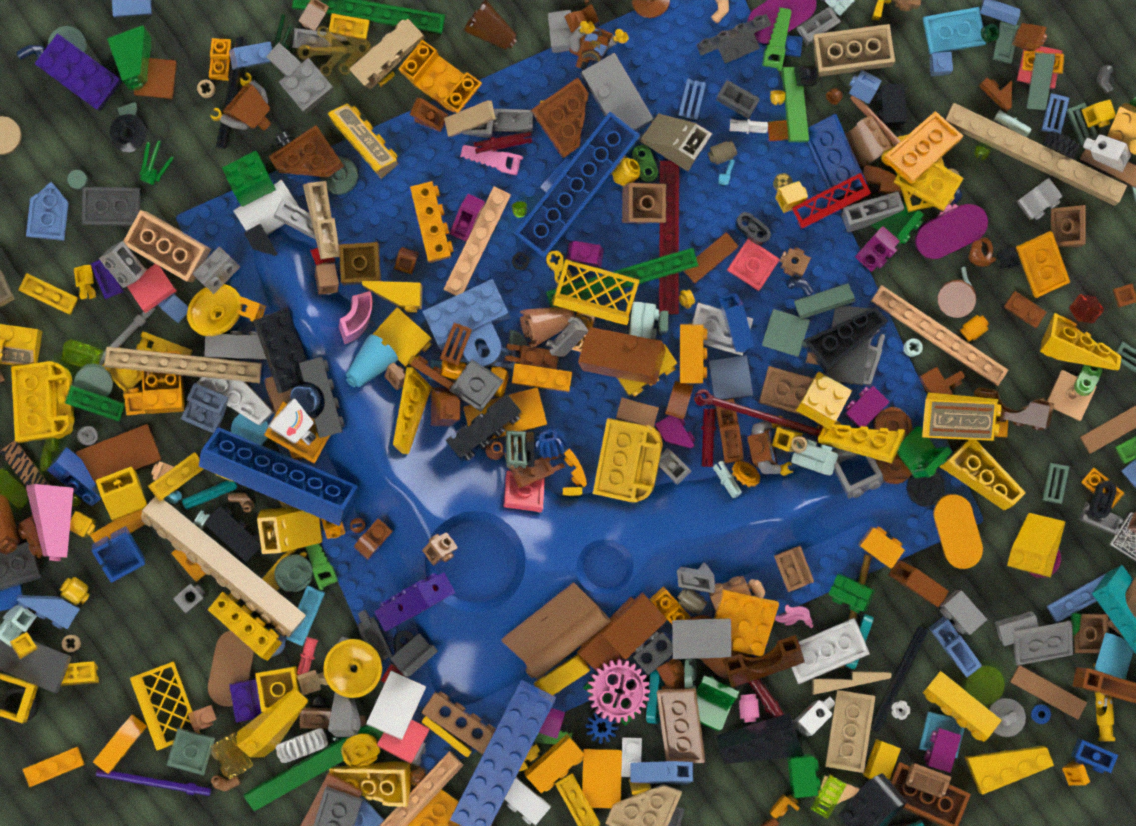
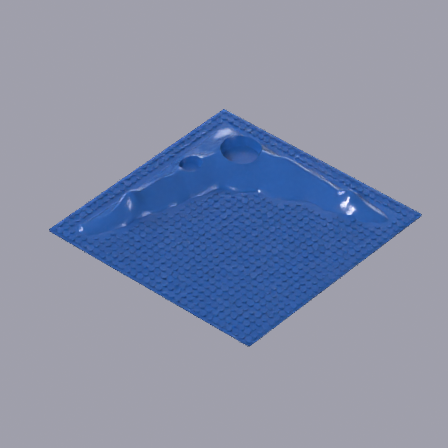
M670 0L668 9L658 17L645 18L634 10L597 27L613 33L614 36L617 29H621L623 33L627 32L629 40L626 43L618 42L609 48L601 60L613 53L616 54L652 115L653 120L659 113L696 123L712 133L705 148L690 170L686 171L679 166V251L694 248L697 257L726 232L739 247L695 284L684 271L679 272V296L680 291L690 290L694 296L695 304L687 309L679 302V314L668 315V331L666 336L658 334V321H654L653 328H657L656 340H660L666 345L677 362V365L674 366L676 370L667 376L665 373L659 376L660 380L656 385L650 386L647 384L642 387L644 391L634 397L633 394L628 396L616 377L583 371L578 363L581 352L571 349L565 357H558L557 370L572 372L570 391L563 392L538 388L547 425L523 432H533L534 438H536L538 433H542L543 430L547 431L550 428L552 430L558 428L559 431H563L567 441V448L564 450V453L569 448L574 453L582 466L587 485L585 487L579 486L582 487L581 496L563 495V488L578 486L571 480L573 477L571 472L576 467H570L564 461L566 457L564 453L560 454V457L549 462L552 468L560 463H564L565 467L545 477L542 512L504 507L506 472L511 471L506 467L505 455L498 460H493L487 456L486 448H479L474 452L476 455L472 459L461 462L449 447L446 439L450 436L454 439L458 430L468 425L463 407L470 404L458 397L460 400V420L450 427L431 426L430 391L409 454H402L393 445L403 387L396 390L385 378L386 370L361 387H352L346 381V373L366 338L373 334L396 308H399L432 338L430 342L432 343L431 347L425 353L422 351L418 356L426 359L429 366L431 360L442 361L440 356L443 350H440L422 311L455 297V295L445 291L444 287L466 241L451 235L450 231L467 194L485 201V203L493 187L511 194L465 291H468L493 279L510 316V319L493 326L500 339L502 348H506L507 344H509L510 330L519 332L525 338L520 323V317L523 316V314H520L521 310L550 308L546 292L557 289L555 274L547 266L546 257L544 258L514 233L546 194L540 186L566 157L570 160L574 158L605 118L581 77V72L584 69L576 67L579 56L570 53V51L553 53L552 48H549L480 79L479 81L482 85L462 108L461 111L489 100L492 101L494 111L495 109L531 110L540 104V100L544 101L574 79L579 78L589 93L588 100L586 101L583 128L581 130L580 146L562 158L533 115V133L529 137H524V139L532 137V143L497 149L496 151L523 156L517 176L502 173L496 167L492 168L491 165H482L481 162L476 163L475 160L471 161L470 158L460 157L463 145L474 147V142L489 140V138L462 133L448 137L445 123L441 132H438L415 122V118L409 115L411 111L377 125L371 130L376 136L379 134L386 142L384 146L388 150L392 149L398 156L396 159L398 165L382 179L347 139L331 146L338 157L348 158L358 170V181L352 191L342 195L332 194L328 191L332 219L335 218L338 244L378 242L382 282L421 283L423 286L422 309H417V313L406 312L405 309L371 292L372 311L369 324L357 339L348 344H344L339 330V321L351 311L352 296L369 292V290L365 289L362 284L342 285L340 257H334L336 262L331 263L336 266L339 282L338 292L318 295L315 279L316 263L310 251L318 248L316 240L284 224L267 235L278 255L274 256L253 250L244 234L245 228L234 213V210L241 205L233 191L187 210L176 217L183 233L211 248L208 257L220 246L240 266L224 284L233 287L241 297L267 306L263 316L288 307L306 360L322 357V360L327 361L329 371L326 372L327 378L332 379L334 390H331L333 398L337 397L339 409H336L338 417L342 416L345 427L341 428L342 432L330 435L315 464L305 458L298 461L358 486L355 501L342 521L345 530L344 535L338 538L327 539L320 518L323 540L321 545L329 562L334 567L338 583L357 625L361 623L358 613L367 610L369 617H374L378 622L393 655L395 654L394 636L402 630L411 632L413 636L421 634L429 645H433L438 651L411 676H406V678L426 686L412 717V720L424 726L426 725L422 723V719L425 715L421 713L422 709L435 691L437 693L441 691L450 697L449 701L453 704L458 702L466 708L464 711L468 714L474 713L482 719L480 722L484 725L490 724L497 728L520 681L523 680L534 686L533 683L538 680L535 677L531 678L527 674L525 662L506 646L501 639L573 582L610 618L630 597L635 600L643 593L650 599L663 586L679 602L680 599L677 597L683 589L678 586L677 570L679 567L698 570L703 563H706L714 574L715 584L726 583L736 576H744L747 585L751 579L759 580L765 590L764 599L779 603L777 616L786 612L785 606L787 604L789 607H797L830 592L838 574L853 580L858 579L864 555H871L858 546V544L871 526L874 528L879 526L887 532L885 536L892 540L894 537L902 543L901 547L905 551L898 560L940 542L933 517V510L936 504L923 507L913 503L907 495V480L900 484L884 482L877 489H869L860 497L849 499L834 470L830 476L792 463V465L788 466V469L793 471V473L788 475L762 473L752 462L748 436L752 433L754 424L765 420L738 412L737 419L744 460L741 461L748 462L757 469L760 475V482L755 487L751 486L749 488L746 484L742 485L740 481H736L742 493L738 497L732 498L726 487L721 485V479L713 469L714 465L717 464L719 469L722 470L718 463L721 461L725 463L716 411L713 467L701 466L703 409H715V405L706 404L699 406L694 401V397H696L695 394L701 389L709 391L714 397L709 361L739 357L740 355L703 345V348H707V359H703V367H707V378H703V383H685L692 385L693 389L683 419L686 425L683 427L686 432L690 431L695 439V442H693L694 447L690 449L664 442L662 439L661 454L669 448L692 472L677 485L658 467L652 493L644 500L638 502H628L593 494L607 418L616 419L621 398L658 407L655 424L670 416L665 414L674 382H680V324H692L698 303L721 309L718 298L736 293L744 305L746 316L753 319L750 331L755 347L750 348L747 352H743V356L747 355L753 396L734 399L735 404L771 415L782 416V418L814 428L818 427L819 423L806 416L759 404L768 366L814 378L818 371L824 375L825 372L819 365L805 363L807 350L803 345L799 357L761 346L772 310L776 309L799 317L794 301L805 298L806 295L801 288L789 289L786 282L792 276L783 272L784 269L780 268L781 262L777 263L759 292L727 271L748 239L735 225L737 217L743 212L752 214L769 228L771 236L765 244L760 245L779 259L784 251L788 252L790 248L794 249V247L805 252L804 255L811 258L802 276L815 291L811 295L849 284L855 297V302L843 306L868 309L876 307L888 321L887 326L873 336L870 343L871 346L876 347L880 334L885 335L881 348L883 350L871 385L840 383L852 390L837 421L841 425H850L851 428H858L844 414L847 411L845 407L852 400L856 402L861 397L859 393L866 386L868 388L874 386L889 401L882 410L889 407L899 408L911 419L912 429L915 426H920L923 429L927 395L909 356L904 352V345L890 314L870 302L878 288L869 269L855 258L860 249L852 232L847 233L841 216L842 210L840 209L800 229L793 210L783 213L775 198L779 188L778 181L782 183L780 188L784 187L783 183L787 181V185L799 181L807 191V200L828 190L808 143H789V139L769 142L768 131L767 133L749 132V134L747 132L730 131L731 119L748 120V118L716 101L720 90L726 80L760 98L759 103L749 118L750 121L767 123L786 121L787 126L785 101L782 105L778 103L774 105L770 100L771 91H783V81L777 68L762 66L764 49L766 48L765 43H758L760 49L726 64L719 49L702 56L697 49L696 44L700 43L703 39L712 38L722 31H728L740 23L747 22L751 12L745 0H729V12L719 23L714 22L711 18L718 10L715 0ZM589 60L587 68L596 64L598 61ZM687 78L706 83L697 121L678 116ZM691 84L689 86L685 107L683 113L687 114L693 90V85ZM697 86L696 94L690 114L693 116L695 114L696 105L701 87ZM434 100L429 102L448 114L447 117L456 114V112L445 109ZM651 124L637 131L641 135L640 139ZM493 128L492 137L499 138L523 132L494 131ZM639 139L633 146V148L629 151V153L625 156V158L632 159V152L634 148L638 145L645 144L640 142ZM724 141H732L737 155L731 159L735 162L731 170L729 184L719 185V174H726L730 160L716 165L715 162L711 163L708 152H710V147ZM648 147L657 166L658 175L653 182L647 184H660V161L671 160ZM640 151L638 156L641 158L645 157V152ZM508 157L507 169L511 170L513 158ZM646 169L645 174L651 175L652 171L650 169ZM278 170L270 173L269 176L273 184L282 180L298 206L309 213L303 185L321 182L320 176L279 173ZM611 174L552 251H559L563 255L564 264L568 243L577 241L600 245L604 249L600 269L613 272L659 258V223H622V186L615 183ZM784 175L787 176L788 179L778 180L777 177ZM639 177V178H638L637 180H635L633 183H646V182H643V181L640 179V177ZM432 181L434 186H438L440 197H437L438 205L442 204L445 215L441 216L443 223L447 222L449 234H446L447 242H452L454 252L450 253L451 258L429 263L410 187ZM819 198L816 201L815 207L824 209L827 207L829 200ZM814 201L807 205L813 206ZM803 206L797 209L802 220L809 217L811 208ZM742 222V225L747 226V223ZM758 233L757 237L762 238V235ZM401 247L419 253L412 275L394 269ZM520 252L525 253L529 258V266L521 271L515 269L512 264L513 256ZM520 256L518 260H515V264L518 263V266L521 267L523 263H526V259L523 260V257ZM552 256L550 263L554 262L557 265L560 258ZM568 264L567 269L571 272L572 277L579 274L576 266ZM593 271L583 274L586 280L597 276ZM579 276L571 282L572 284L583 281V278ZM659 279L639 284L633 302L656 304V309H659ZM633 286L622 290L624 293L632 290ZM620 290L609 293L612 300L623 295ZM607 294L596 298L600 305H606L611 302ZM625 298L614 303L618 310L626 311L627 302ZM242 304L243 312H246L245 308L248 307L247 305ZM632 307L627 325L595 317L592 328L629 335ZM834 309L804 318L810 320L804 339L832 328ZM240 315L234 326L226 331L227 334H230V331H242V335H249V332H257L253 321ZM561 332L534 347L551 350L553 347L547 346L546 343L549 340L554 341ZM529 337L525 338L527 344L531 342ZM478 340L475 345H487L484 340ZM453 345L448 347L445 356L449 357ZM516 351L515 357L519 358L520 351ZM239 359V361L262 363L260 383H249L257 395L272 409L264 382L266 378L272 377L267 360ZM397 360L396 365L401 366L406 371V367ZM413 367L431 387L446 388L435 380H429L426 374ZM505 369L508 372L509 379L504 396L537 388L512 384L514 369ZM307 382L304 384L313 385L321 395L319 407L314 412H306L308 416L315 419L323 410L324 396L316 385ZM701 394L702 398L706 399V396ZM274 413L267 419L268 424L272 421ZM875 417L865 427L873 430ZM771 428L773 440L777 428ZM801 432L803 433V438L816 442L817 436ZM504 436V437H500V438H496V439L490 440V442H491V441H499V442H501V443L503 444L504 448H505V453H506V438H505V436ZM511 436V451L514 452L513 436ZM518 436V461H521V436ZM929 438L936 448L948 446L952 451L946 438ZM276 443L281 454L292 458L289 449ZM495 446L493 447V450L499 451V447ZM534 446V460L542 458V456H538ZM775 447L779 465L791 462L795 452H788ZM858 454L839 463L850 486L875 475L866 456ZM735 462L725 463L730 474L733 473L731 468ZM938 467L936 472L944 480L945 492L943 496L957 494L964 497L972 507L976 524L982 523L983 517L969 486L941 467ZM354 518H362L365 521L366 528L363 532L354 533L350 529V522ZM379 518L393 532L382 543V546L371 559L367 560L354 548V545ZM362 523L353 524V528L362 527ZM447 532L458 548L453 553L454 557L446 563L441 561L433 566L422 550L434 535L439 534L440 536ZM801 546L814 582L787 592L774 555ZM872 556L868 574L886 565ZM443 572L446 574L455 591L453 595L388 631H384L374 613L375 610L381 608L380 603L433 573H436L437 576ZM749 589L751 596H754L752 589ZM694 590L703 596L707 602L699 615H708L714 619L716 610L709 593ZM683 607V609H684L691 617L698 615L697 613H692V612H690L689 610H687L685 607ZM667 620L657 632L659 633L662 630L672 642V624ZM405 637L400 639V642L403 644L406 641ZM647 639V640L643 643V645H645V644H646L648 641H650V640ZM659 640L656 643L658 650H663L666 647L664 640ZM581 646L574 650L567 657H565L562 661H560L557 665L551 668L544 675L554 670L570 658L577 655V651L581 648ZM633 652L626 660L629 662V664H636L634 670L638 668L642 669L639 675H647L643 668L633 658ZM650 653L642 654L641 661L649 662L651 660ZM390 657L381 661V679L391 664L395 665ZM588 664L591 669L589 672L553 695L556 699L552 708L566 712L590 701L588 697L591 695L583 689V686L592 677L591 674H598V672ZM610 674L607 678L608 683L613 684L616 676ZM443 706L440 709V713L443 716H448L451 710L449 707ZM459 717L456 720V724L463 727L467 724V720ZM475 728L472 731V735L477 738L483 734L480 728ZM430 729L424 740L426 752L421 755L420 766L423 773L428 774L449 751L459 760L465 756ZM461 740L463 743H465L468 747H470V748L472 749L471 754L477 752L476 749H474L473 747H471L470 745H468L466 742H464L463 740Z

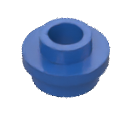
M1040 704L1032 709L1031 717L1036 723L1044 724L1049 721L1051 712L1047 706ZM1040 711H1044L1045 713L1043 718H1039L1038 713Z

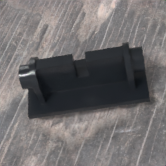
M1013 247L1000 250L997 253V258L1000 260V269H1010L1022 264L1018 253H1015Z

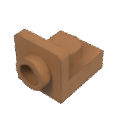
M393 362L387 367L385 378L396 390H399L404 385L406 371Z

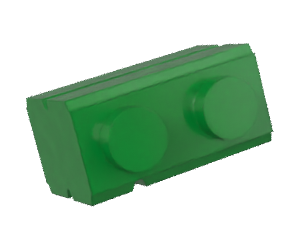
M838 574L831 587L829 596L833 597L832 601L842 605L844 602L850 605V610L860 613V611L865 612L875 590L842 574Z

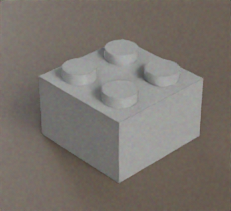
M309 58L302 62L290 76H285L279 81L283 89L305 115L334 92L331 84Z
M962 590L953 591L940 604L942 609L939 611L945 618H949L954 622L952 626L959 634L970 635L987 620Z

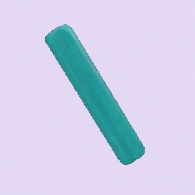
M230 480L222 482L183 499V506L187 510L237 489V484Z

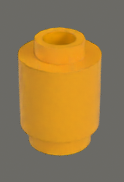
M976 315L962 325L963 328L960 329V332L970 342L988 331L987 326L989 323L983 315L981 317Z

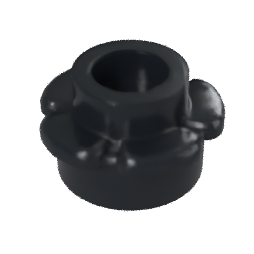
M288 131L278 135L275 138L276 146L281 145L284 147L290 143L292 135Z

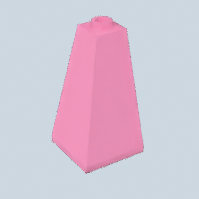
M39 484L27 485L26 491L43 556H49L51 561H61V558H67L73 488Z

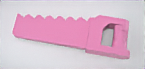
M463 145L460 157L470 158L471 161L475 160L476 163L481 162L482 165L486 164V166L491 165L492 168L496 167L502 173L517 176L523 156L493 151L476 154L475 149L477 147ZM508 157L513 158L511 170L506 167Z

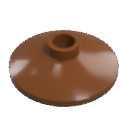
M632 0L636 13L645 18H655L662 15L670 4V0Z

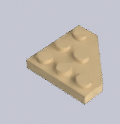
M662 784L612 805L606 819V824L610 826H668L682 791Z

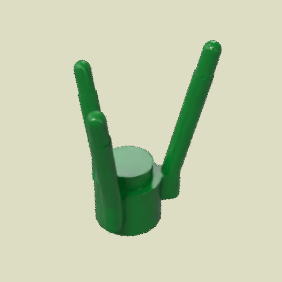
M160 141L156 143L149 166H147L150 142L146 143L142 169L140 171L141 177L139 180L154 185L155 181H160L161 176L174 159L171 156L159 173L156 174L157 170L152 167L159 150Z

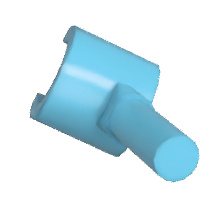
M730 160L726 174H719V185L729 184L734 160Z

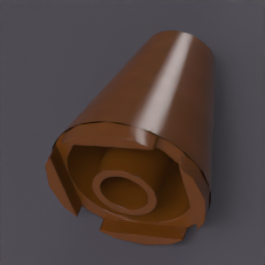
M483 0L480 4L481 7L473 13L463 31L506 50L508 47L511 49L517 41L515 38L516 33L487 0Z

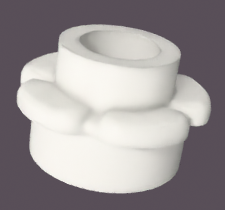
M905 701L895 702L891 707L893 717L900 720L906 719L907 715L910 714V707L907 706Z

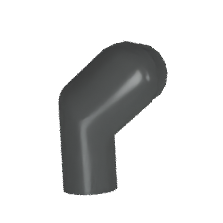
M1111 65L1102 66L1097 76V82L1105 94L1114 89L1109 82L1110 74L1113 72Z

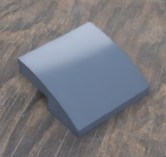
M747 355L709 361L712 389L715 398L728 400L753 396Z
M194 383L187 397L189 402L181 420L214 433L220 427L229 398Z

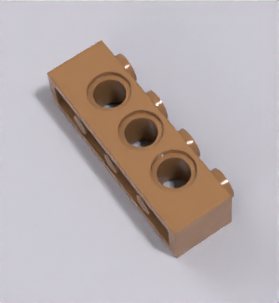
M435 691L421 713L483 754L496 728L490 724L484 725L480 722L482 719L474 713L468 714L464 711L466 709L458 702L453 704L449 701L450 697L441 691L439 693ZM443 706L450 708L451 713L448 716H443L440 713V709ZM457 718H465L467 724L463 727L456 724ZM480 728L483 731L482 736L474 737L472 735L473 729Z

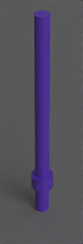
M97 769L96 771L97 777L183 791L189 795L200 794L210 796L211 788L200 787L194 783L182 784L114 771L107 774L102 769Z

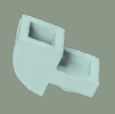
M16 605L4 615L3 619L5 620L0 626V640L10 647V641L19 637L22 631L26 632L37 617L28 609L22 608L23 606Z

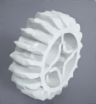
M320 728L278 744L276 746L277 756L282 763L301 758L328 745L327 736L323 729Z

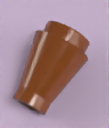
M491 441L486 447L487 456L493 460L502 458L505 453V448L499 441ZM498 446L499 451H494L493 447Z

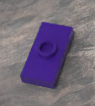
M100 260L90 264L106 300L124 292L122 286Z

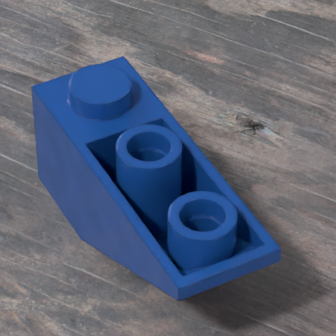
M66 447L57 455L47 471L67 487L73 488L75 494L90 506H93L101 499L99 489L82 459Z

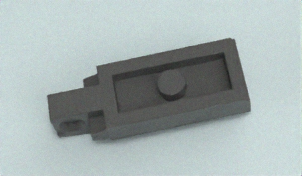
M367 610L359 612L358 616L361 623L358 626L364 642L370 644L378 652L381 661L391 657L393 654L374 617L370 618Z

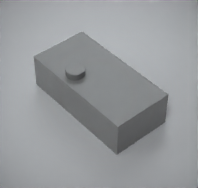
M615 53L581 72V77L605 117L609 112H612L636 132L653 122L652 115Z

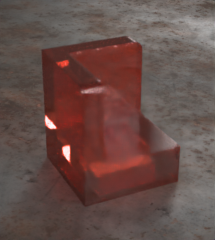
M1079 294L1069 307L1077 321L1094 323L1104 311L1095 297Z

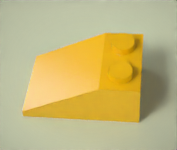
M362 281L365 289L405 309L406 312L417 313V309H422L423 286L421 283Z
M1028 513L1012 546L1007 566L1051 578L1065 521Z

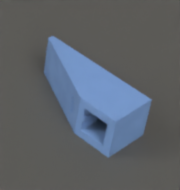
M17 595L16 597L19 606H23L22 608L33 609L36 611L35 615L44 620L47 617L59 629L63 627L68 629L80 610L79 606L70 604L62 597Z
M693 762L630 763V783L687 785L693 782Z

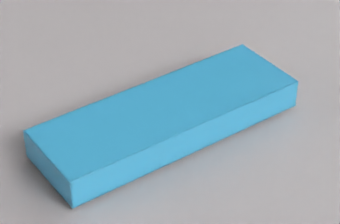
M307 585L298 609L306 617L289 638L285 637L286 640L301 646L304 645L325 592Z

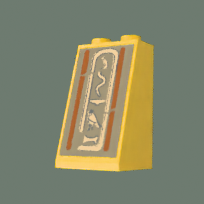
M929 392L925 400L922 437L994 441L995 435H999L1000 424H996V418L1001 415V405H998V399Z

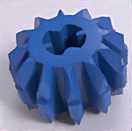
M550 428L537 434V437L534 438V446L538 456L551 459L564 453V450L567 448V441L563 431H559L558 428L554 430Z
M594 712L595 720L590 716L588 717V720L593 724H586V728H592V730L587 732V735L594 733L592 741L599 737V743L601 744L603 737L606 738L607 742H610L608 735L616 736L611 730H618V726H611V724L616 723V719L610 722L608 721L609 715L603 719ZM599 722L601 724L602 722L606 723L605 727L607 729L605 731H598L599 727L597 724Z

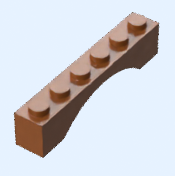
M1076 668L1072 686L1136 704V683L1096 670Z

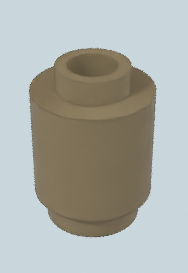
M724 141L710 147V152H708L711 163L715 162L716 165L729 161L737 155L732 141Z
M683 588L677 597L680 599L678 602L680 605L698 615L707 604L704 597L693 589L686 590Z

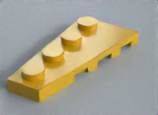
M413 367L406 368L393 445L402 454H409L432 388Z
M833 424L830 429L823 427L818 437V443L892 463L904 438L905 430L888 431V428L872 430L863 426L851 428L850 425Z

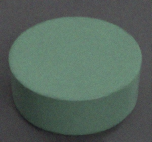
M73 170L69 173L67 181L72 188L79 190L87 185L88 178L83 171Z

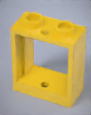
M0 673L1 680L26 687L18 713L15 714L0 709V716L16 722L26 723L38 686Z

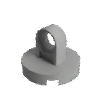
M1002 698L990 705L989 710L1002 720L993 731L994 733L1010 737L1022 730L1025 725L1026 715L1024 708L1013 699Z

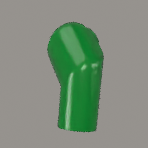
M1072 613V638L1080 631L1081 614Z

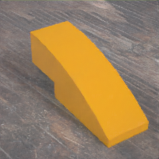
M132 714L93 763L107 774L111 773L147 728V725Z

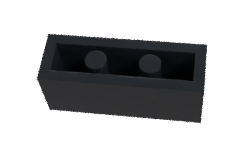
M219 506L204 524L243 560L249 562L261 549L260 536L256 532L253 534L247 530L249 526L241 519L237 521L233 517L235 513L227 506L225 508Z

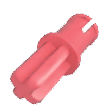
M306 637L303 652L300 653L301 659L297 674L301 675L309 672L312 659H315L313 655L318 642L317 639Z

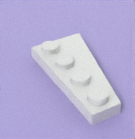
M202 377L196 383L229 398L227 406L260 426L274 413L246 382Z

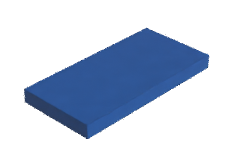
M836 114L808 127L809 141L807 143L828 189L859 173L862 174L866 182ZM859 179L851 182L849 190L854 191L862 187ZM837 189L834 191L832 198L838 199L844 196L846 191Z

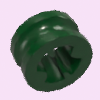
M995 24L982 27L980 32L982 39L987 43L997 40L1000 35L999 29Z

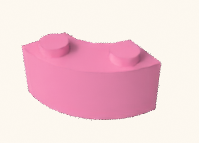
M371 291L352 296L351 311L340 319L339 330L344 344L357 339L367 328L372 311Z

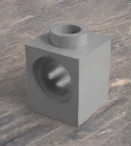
M191 583L173 599L185 613H189L206 597L203 595L205 591L199 584ZM190 591L196 596L195 601L192 603L186 598L187 593Z

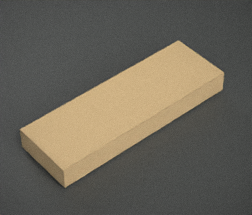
M489 100L444 118L448 137L456 136L496 119L492 101Z

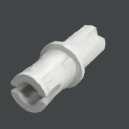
M731 119L730 131L747 132V134L749 132L767 133L768 123L750 121V119Z

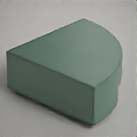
M134 102L117 108L119 114H132L136 116L137 103Z
M510 330L509 344L528 346L525 338L519 332Z

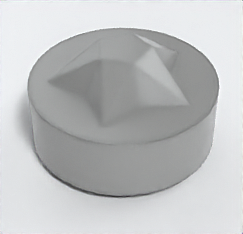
M83 426L77 433L78 441L83 445L94 444L98 437L97 431L91 426Z

